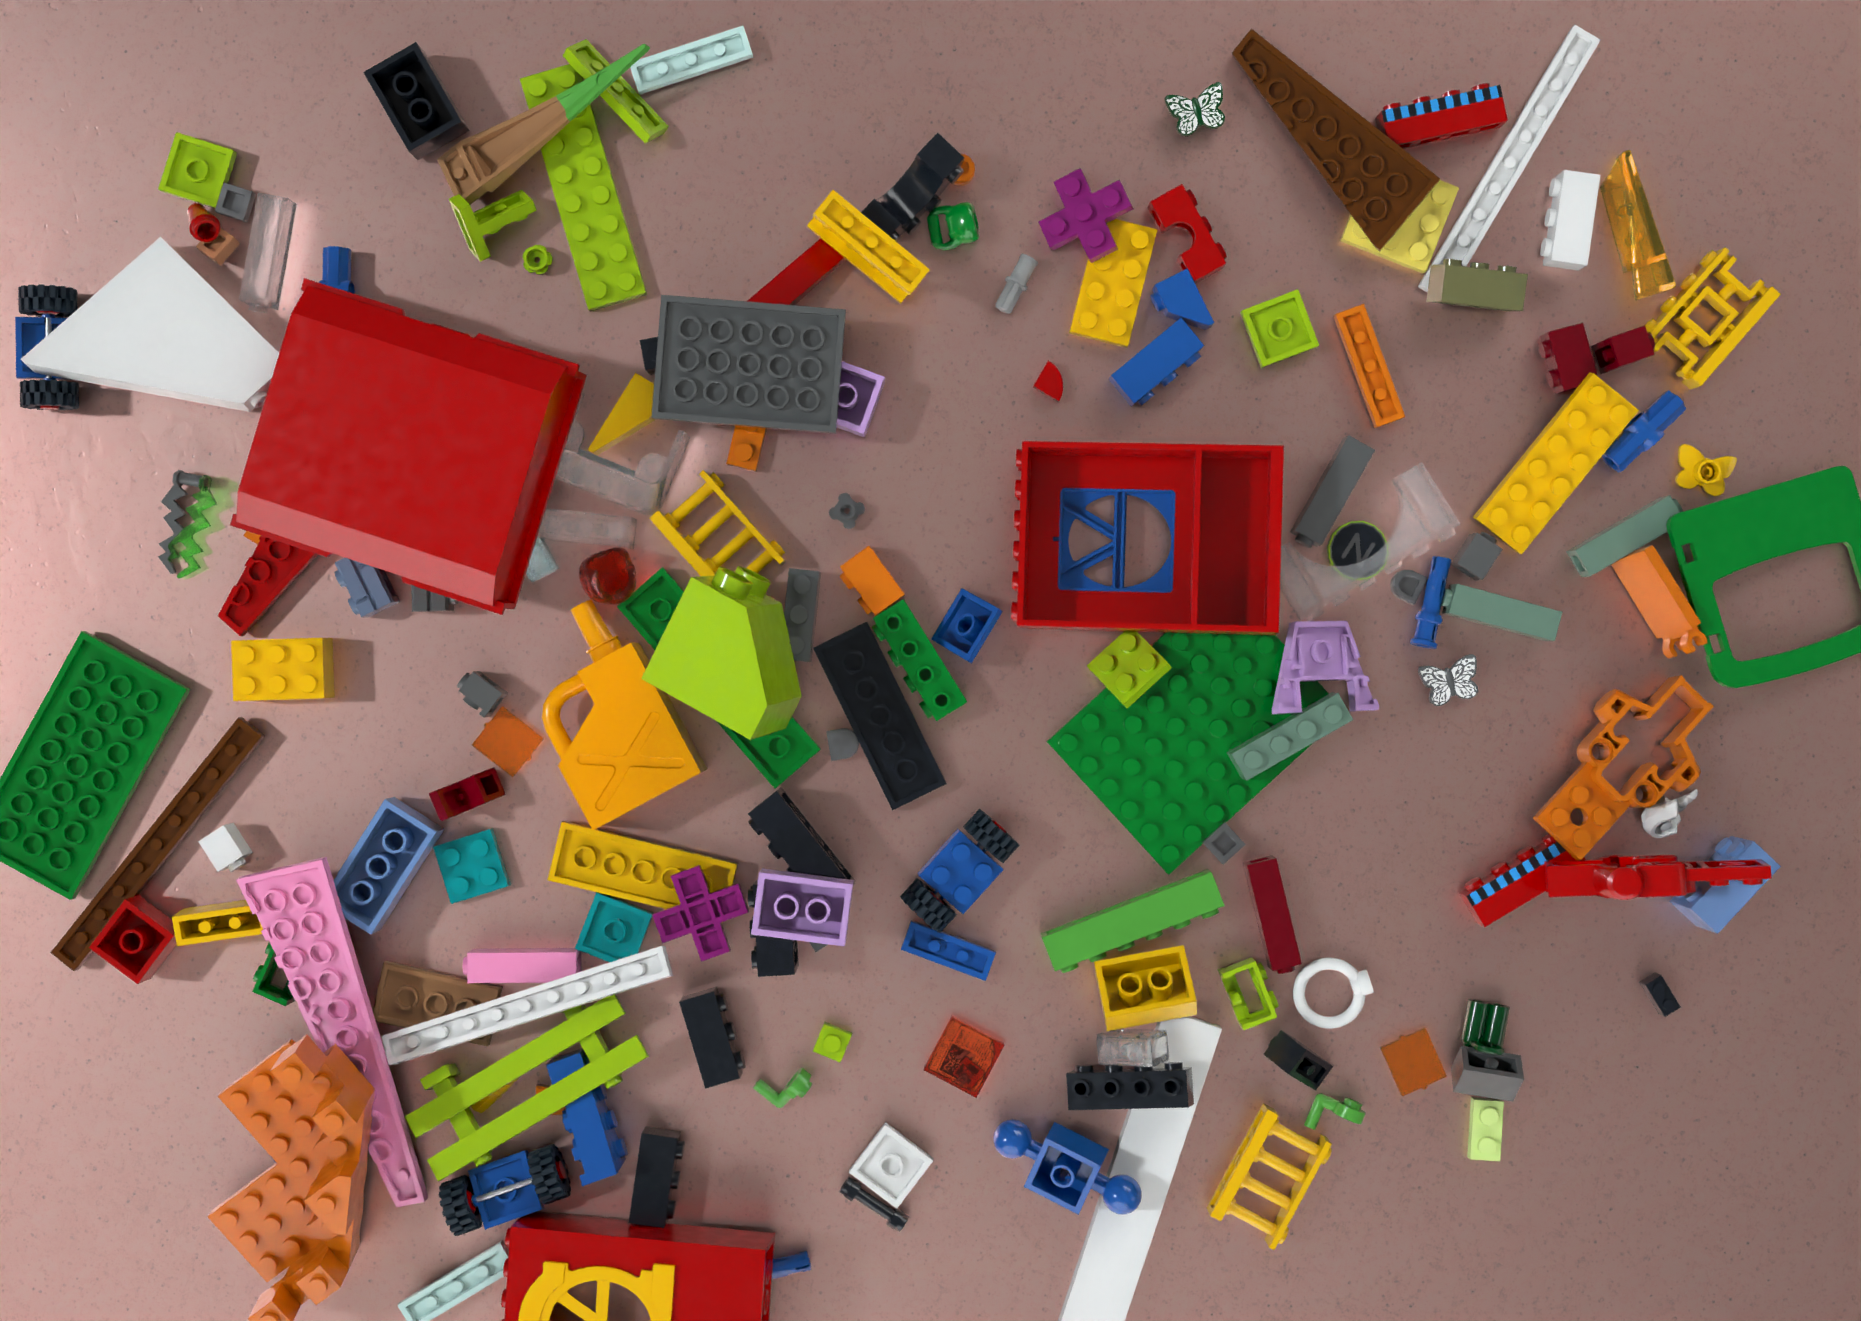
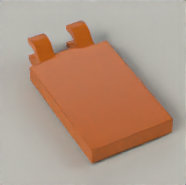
M1653 545L1633 551L1611 564L1657 639L1663 638L1662 651L1668 659L1678 656L1674 649V644L1679 651L1682 650L1685 654L1696 651L1692 644V639L1697 646L1707 643L1706 636L1697 627L1701 623Z

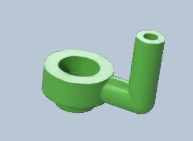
M801 1067L780 1094L762 1079L756 1082L753 1089L777 1108H783L791 1098L794 1099L797 1095L802 1098L812 1086V1083L809 1081L812 1075Z
M1320 1093L1316 1095L1304 1125L1315 1130L1324 1108L1356 1124L1362 1123L1366 1112L1361 1110L1362 1104L1353 1099L1345 1097L1343 1102Z

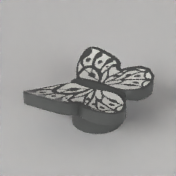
M1473 654L1465 655L1458 659L1450 669L1445 668L1443 670L1433 666H1420L1418 668V674L1423 684L1427 688H1431L1429 701L1434 706L1446 704L1451 696L1455 695L1462 699H1471L1479 691L1476 683L1471 680L1475 676L1477 669L1476 656Z

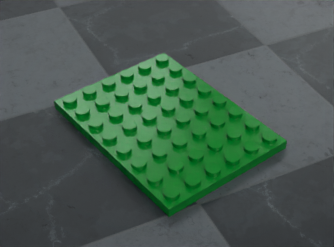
M1165 632L1151 645L1172 667L1165 675L1128 708L1105 687L1046 741L1168 875L1203 844V841L1221 824L1230 820L1312 745H1308L1247 781L1240 777L1227 754L1229 750L1293 715L1272 714V706L1285 647L1276 635ZM1318 681L1300 682L1302 709L1329 694Z

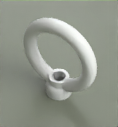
M1328 957L1320 958L1307 964L1297 975L1293 986V1000L1300 1015L1312 1025L1326 1029L1339 1028L1353 1021L1362 1010L1366 995L1374 993L1367 970L1358 972L1348 962ZM1328 969L1343 973L1349 979L1353 990V1000L1348 1009L1332 1017L1315 1013L1309 1007L1305 998V988L1309 979L1317 972Z

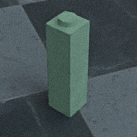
M1670 495L1659 497L1566 552L1581 577L1592 576L1666 533L1667 520L1670 516L1683 512L1682 507Z
M1450 584L1449 589H1445L1441 606H1444L1442 614L1543 641H1555L1563 613L1562 611L1461 584Z

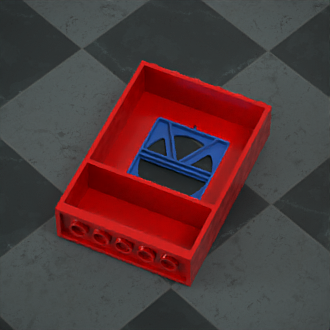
M1022 441V449L1016 450V467H1018V471H1021V480L1015 481V498H1017V501H1020V510H1015L1014 528H1016V531H1019V541H1014L1013 559L1018 561V571H1013L1012 589L1018 591L1017 602H1012L1011 620L1017 622V626L1023 629L1247 635L1278 634L1284 445ZM1113 495L1115 497L1114 527L1087 511L1085 507L1099 498ZM1127 495L1152 504L1163 515L1170 530L1171 548L1166 562L1154 576L1140 584L1124 587ZM1075 519H1078L1113 541L1074 561L1070 554L1068 540L1072 523ZM1113 555L1111 586L1099 584L1084 575V570Z

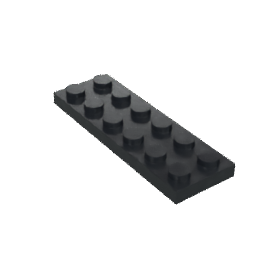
M868 622L814 647L813 649L892 810L946 785L947 783Z

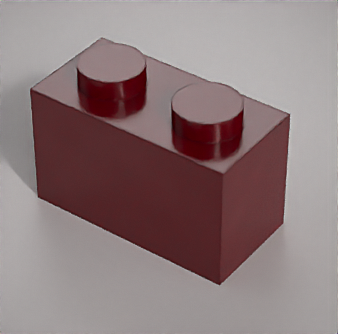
M1583 323L1553 330L1539 336V353L1542 359L1546 360L1548 367L1546 379L1549 387L1554 389L1555 394L1576 389L1589 372L1597 375Z
M1645 326L1612 336L1591 346L1600 375L1655 355L1653 350L1655 348L1654 338L1649 331L1647 332Z

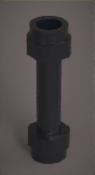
M848 1177L839 1192L850 1201L856 1199L886 1219V1225L900 1232L909 1216L899 1208L893 1210L861 1189L862 1184Z

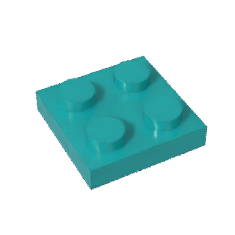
M493 828L433 847L451 904L511 885Z
M596 892L575 949L608 962L638 954L654 913L615 897Z

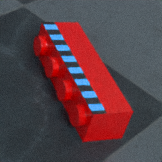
M1483 83L1472 87L1471 91L1460 93V90H1451L1443 93L1442 98L1431 100L1430 96H1424L1413 100L1410 105L1401 106L1400 102L1386 105L1383 107V111L1377 115L1375 121L1377 129L1401 148L1406 149L1497 129L1503 126L1508 121L1501 86L1490 87L1489 83Z
M1547 834L1542 838L1543 843L1534 848L1528 846L1516 853V859L1509 863L1504 861L1490 869L1491 874L1482 879L1476 877L1468 881L1464 885L1466 889L1459 892L1476 923L1486 927L1546 891L1544 861H1569L1576 859L1550 834Z

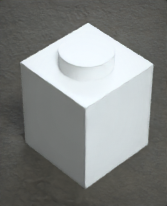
M234 823L223 825L198 841L218 872L226 869L233 872L247 863L244 858L253 853Z

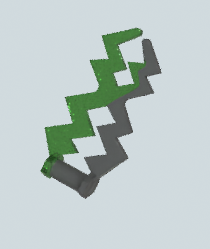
M178 470L173 474L174 485L161 501L171 510L163 518L174 534L159 543L166 552L158 556L171 574L176 573L171 559L180 558V555L189 566L177 574L179 579L201 568L193 555L204 551L195 542L193 535L211 526L202 511L217 505L210 491L212 478L208 475L201 476L185 473L182 470ZM183 484L199 487L201 490L192 495L198 503L185 508L195 521L185 528L176 520L185 516L186 513L175 501L188 494L181 487ZM182 542L186 549L178 554L173 546Z

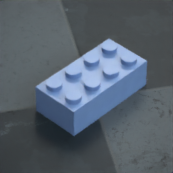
M396 797L385 799L333 880L345 919L371 935L380 931L441 836L444 828Z

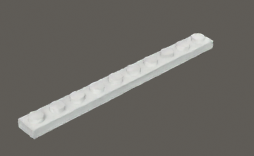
M1577 25L1570 29L1431 265L1443 264V259L1461 260L1462 266H1467L1599 44V38ZM1431 265L1418 285L1425 292H1428Z
M659 946L383 1035L382 1040L388 1065H396L671 977L673 973L666 946Z

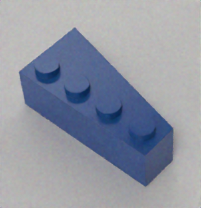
M583 1048L553 1058L546 1064L552 1085L590 1063ZM604 1084L565 1106V1110L562 1111L565 1130L570 1134L573 1133L574 1136L572 1140L573 1148L571 1149L574 1160L582 1162L585 1174L579 1176L582 1186L616 1175L626 1160L625 1156L628 1155L623 1138L619 1139L615 1130L617 1127L616 1116L613 1110L608 1111L605 1102L607 1092Z

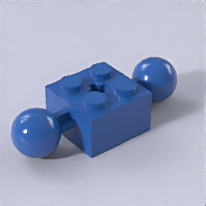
M1009 1119L1000 1123L994 1132V1146L1002 1156L1016 1159L1025 1155L1035 1160L1025 1182V1188L1078 1215L1090 1189L1103 1195L1105 1205L1113 1213L1126 1215L1138 1208L1142 1198L1138 1182L1128 1175H1116L1108 1178L1099 1173L1109 1149L1056 1122L1053 1123L1043 1144L1033 1140L1027 1125L1016 1119Z

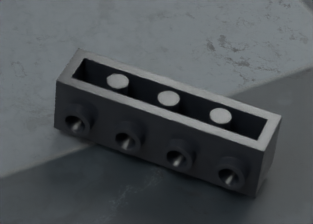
M1183 1062L1164 1063V1068H1153V1063L1134 1064V1069H1123V1064H1106L1105 1070H1093V1065H1076L1075 1071L1066 1073L1068 1110L1189 1108L1194 1105L1192 1067H1183Z

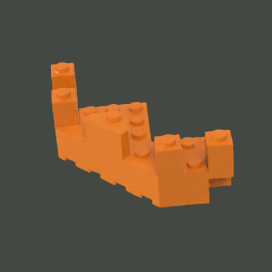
M307 1034L297 1042L293 1039L289 1040L217 1096L276 1162L214 1208L207 1216L266 1282H269L289 1267L281 1280L259 1296L248 1317L249 1321H293L300 1306L307 1300L311 1299L315 1305H318L341 1288L360 1245L359 1235L363 1215V1195L367 1175V1155L371 1135V1115L375 1088L337 1044H334L323 1053Z

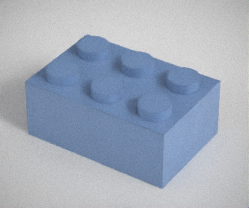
M1734 836L1721 840L1715 847L1716 852L1708 860H1703L1761 859L1771 866V876L1781 867L1754 841ZM1763 879V884L1745 885L1739 880H1729V885L1711 886L1709 882L1696 881V892L1687 893V895L1674 896L1669 902L1695 926L1718 934L1769 879Z

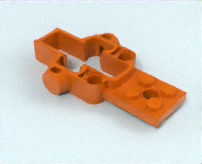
M1682 675L1668 677L1645 704L1618 689L1609 691L1593 708L1599 723L1577 747V757L1582 764L1537 812L1533 819L1576 860H1582L1628 807H1651L1669 788L1676 792H1682L1697 780L1701 774V769L1685 738L1714 706L1695 691ZM1675 693L1689 706L1690 712L1661 743L1664 748L1669 747L1675 759L1671 763L1674 769L1665 770L1658 777V767L1654 763L1642 764L1622 786L1620 792H1618L1603 778L1602 771L1626 746L1630 739L1622 734L1615 736L1614 726L1628 711L1635 713L1633 718L1636 721L1650 719L1664 702ZM1594 745L1598 747L1600 752L1598 759H1595L1592 755ZM1638 787L1642 790L1643 793L1641 801H1638V799L1636 798V790ZM1575 808L1579 809L1583 814V821L1578 826L1573 824L1570 818L1571 812Z

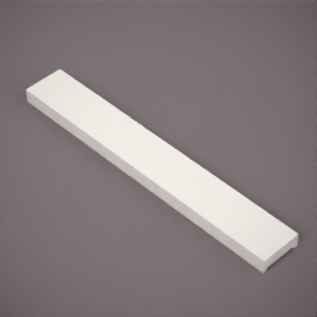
M1191 1016L1157 1022L1144 1063H1153V1068H1164V1063L1183 1062V1067H1192L1194 1105L1189 1108L1128 1109L1106 1177L1112 1178L1116 1175H1128L1135 1179L1141 1188V1202L1132 1213L1120 1215L1113 1213L1107 1208L1103 1195L1100 1194L1058 1321H1125L1222 1031L1220 1025Z

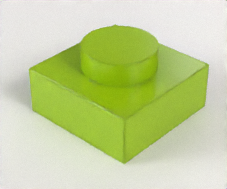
M824 1022L813 1052L841 1062L852 1032Z

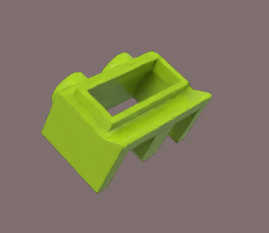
M1251 957L1228 967L1218 969L1238 1023L1243 1030L1277 1018L1275 1008H1278L1279 1005L1272 990L1267 991L1264 980L1268 979L1261 962L1256 963ZM1246 969L1249 970L1263 1008L1249 1013L1235 977L1236 973Z

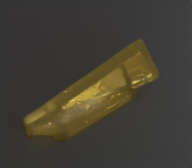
M1626 150L1617 156L1616 162L1602 182L1600 190L1623 274L1632 272L1636 301L1665 293L1675 288L1676 282L1630 150Z

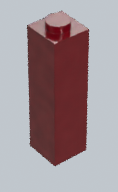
M1270 855L1243 862L1267 966L1272 971L1277 970V974L1292 972L1295 970L1294 966L1301 965L1302 962L1277 858Z

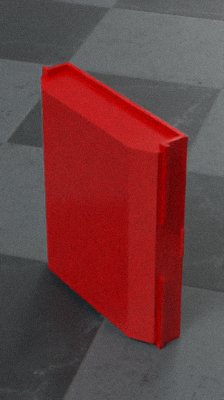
M304 278L301 290L304 292L294 307L288 322L238 488L237 514H233L230 526L324 557L336 554L401 576L403 583L500 615L504 614L505 609H515L587 375L579 372V364L478 333L473 338L469 334L434 323H425L406 317L404 309Z

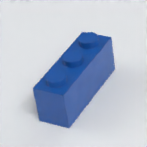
M1180 318L1109 377V381L1131 407L1137 402L1142 406L1155 395L1152 389L1160 383L1165 387L1178 376L1175 371L1185 364L1188 368L1202 357L1199 351L1204 347V344L1186 322Z

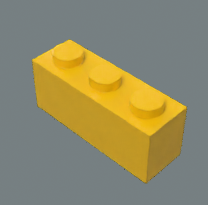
M246 899L183 908L172 916L177 946L262 934L261 930H263L256 913L252 914Z

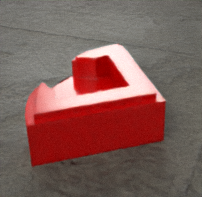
M1048 360L1033 388L1059 403L1063 393V379L1058 368Z

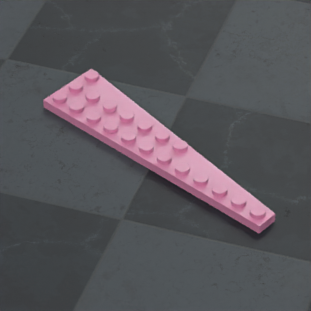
M327 857L239 877L236 881L252 914L256 913L263 927L261 932L265 940H269L276 954L274 959L279 969L283 968L289 980L288 987L294 999L298 1002L299 1010L317 1046L324 1053L334 1044H337L375 1088L368 1151L378 1166V1171L396 1208L425 1202L428 1198L427 1190Z

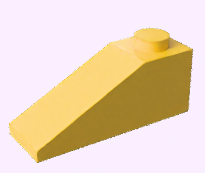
M635 372L589 446L588 450L598 456L655 421V419L651 418L654 384Z

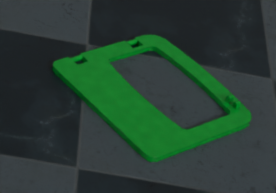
M1836 466L1680 512L1669 517L1666 523L1667 532L1672 548H1674L1677 556L1678 568L1689 604L1701 622L1697 627L1707 638V643L1703 645L1707 665L1713 679L1721 686L1740 688L1814 670L1861 653V624L1847 631L1800 648L1762 658L1737 661L1732 655L1713 592V583L1733 572L1781 555L1835 543H1843L1847 547L1861 592V500L1853 474L1848 467ZM1689 544L1694 561L1686 562L1682 545ZM1715 634L1721 649L1717 653H1714L1709 636Z

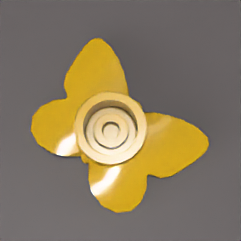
M1681 444L1678 448V464L1683 470L1676 475L1675 482L1677 486L1684 489L1695 488L1699 485L1703 487L1707 494L1720 496L1725 490L1723 479L1731 475L1737 458L1723 456L1710 460L1709 458H1704L1702 453L1693 446Z

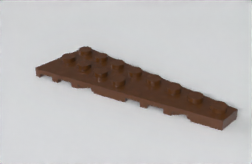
M1251 28L1232 52L1233 57L1373 246L1380 252L1438 184L1440 178Z

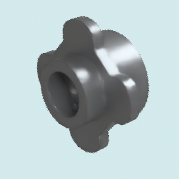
M842 493L838 497L839 501L836 506L829 510V515L832 519L841 521L845 528L851 529L855 526V520L858 516L865 512V507L863 503H856L852 500L848 493ZM845 508L850 509L848 514L844 513Z

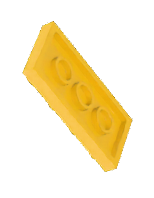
M1114 219L1108 222L1107 225L1118 250L1093 263L1089 259L1087 260L1069 334L1127 348L1158 229Z

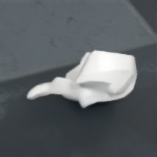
M1697 789L1673 800L1663 796L1653 806L1645 808L1641 815L1644 830L1654 838H1663L1676 834L1677 825L1681 821L1680 814L1678 813L1683 811L1697 797Z

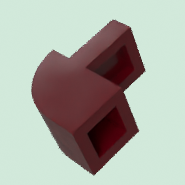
M495 767L429 793L440 822L506 795Z

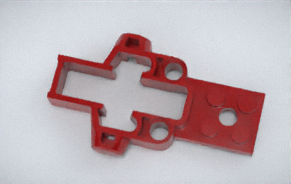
M1606 855L1591 860L1544 861L1545 884L1548 897L1599 896L1617 900H1630L1637 897L1687 895V893L1696 892V881H1706L1711 886L1729 885V880H1739L1745 885L1763 884V879H1772L1771 866L1761 859L1678 862L1676 855Z

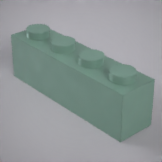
M1331 692L1303 708L1302 713H1296L1229 750L1227 754L1240 777L1247 781L1351 722L1353 718L1339 693Z

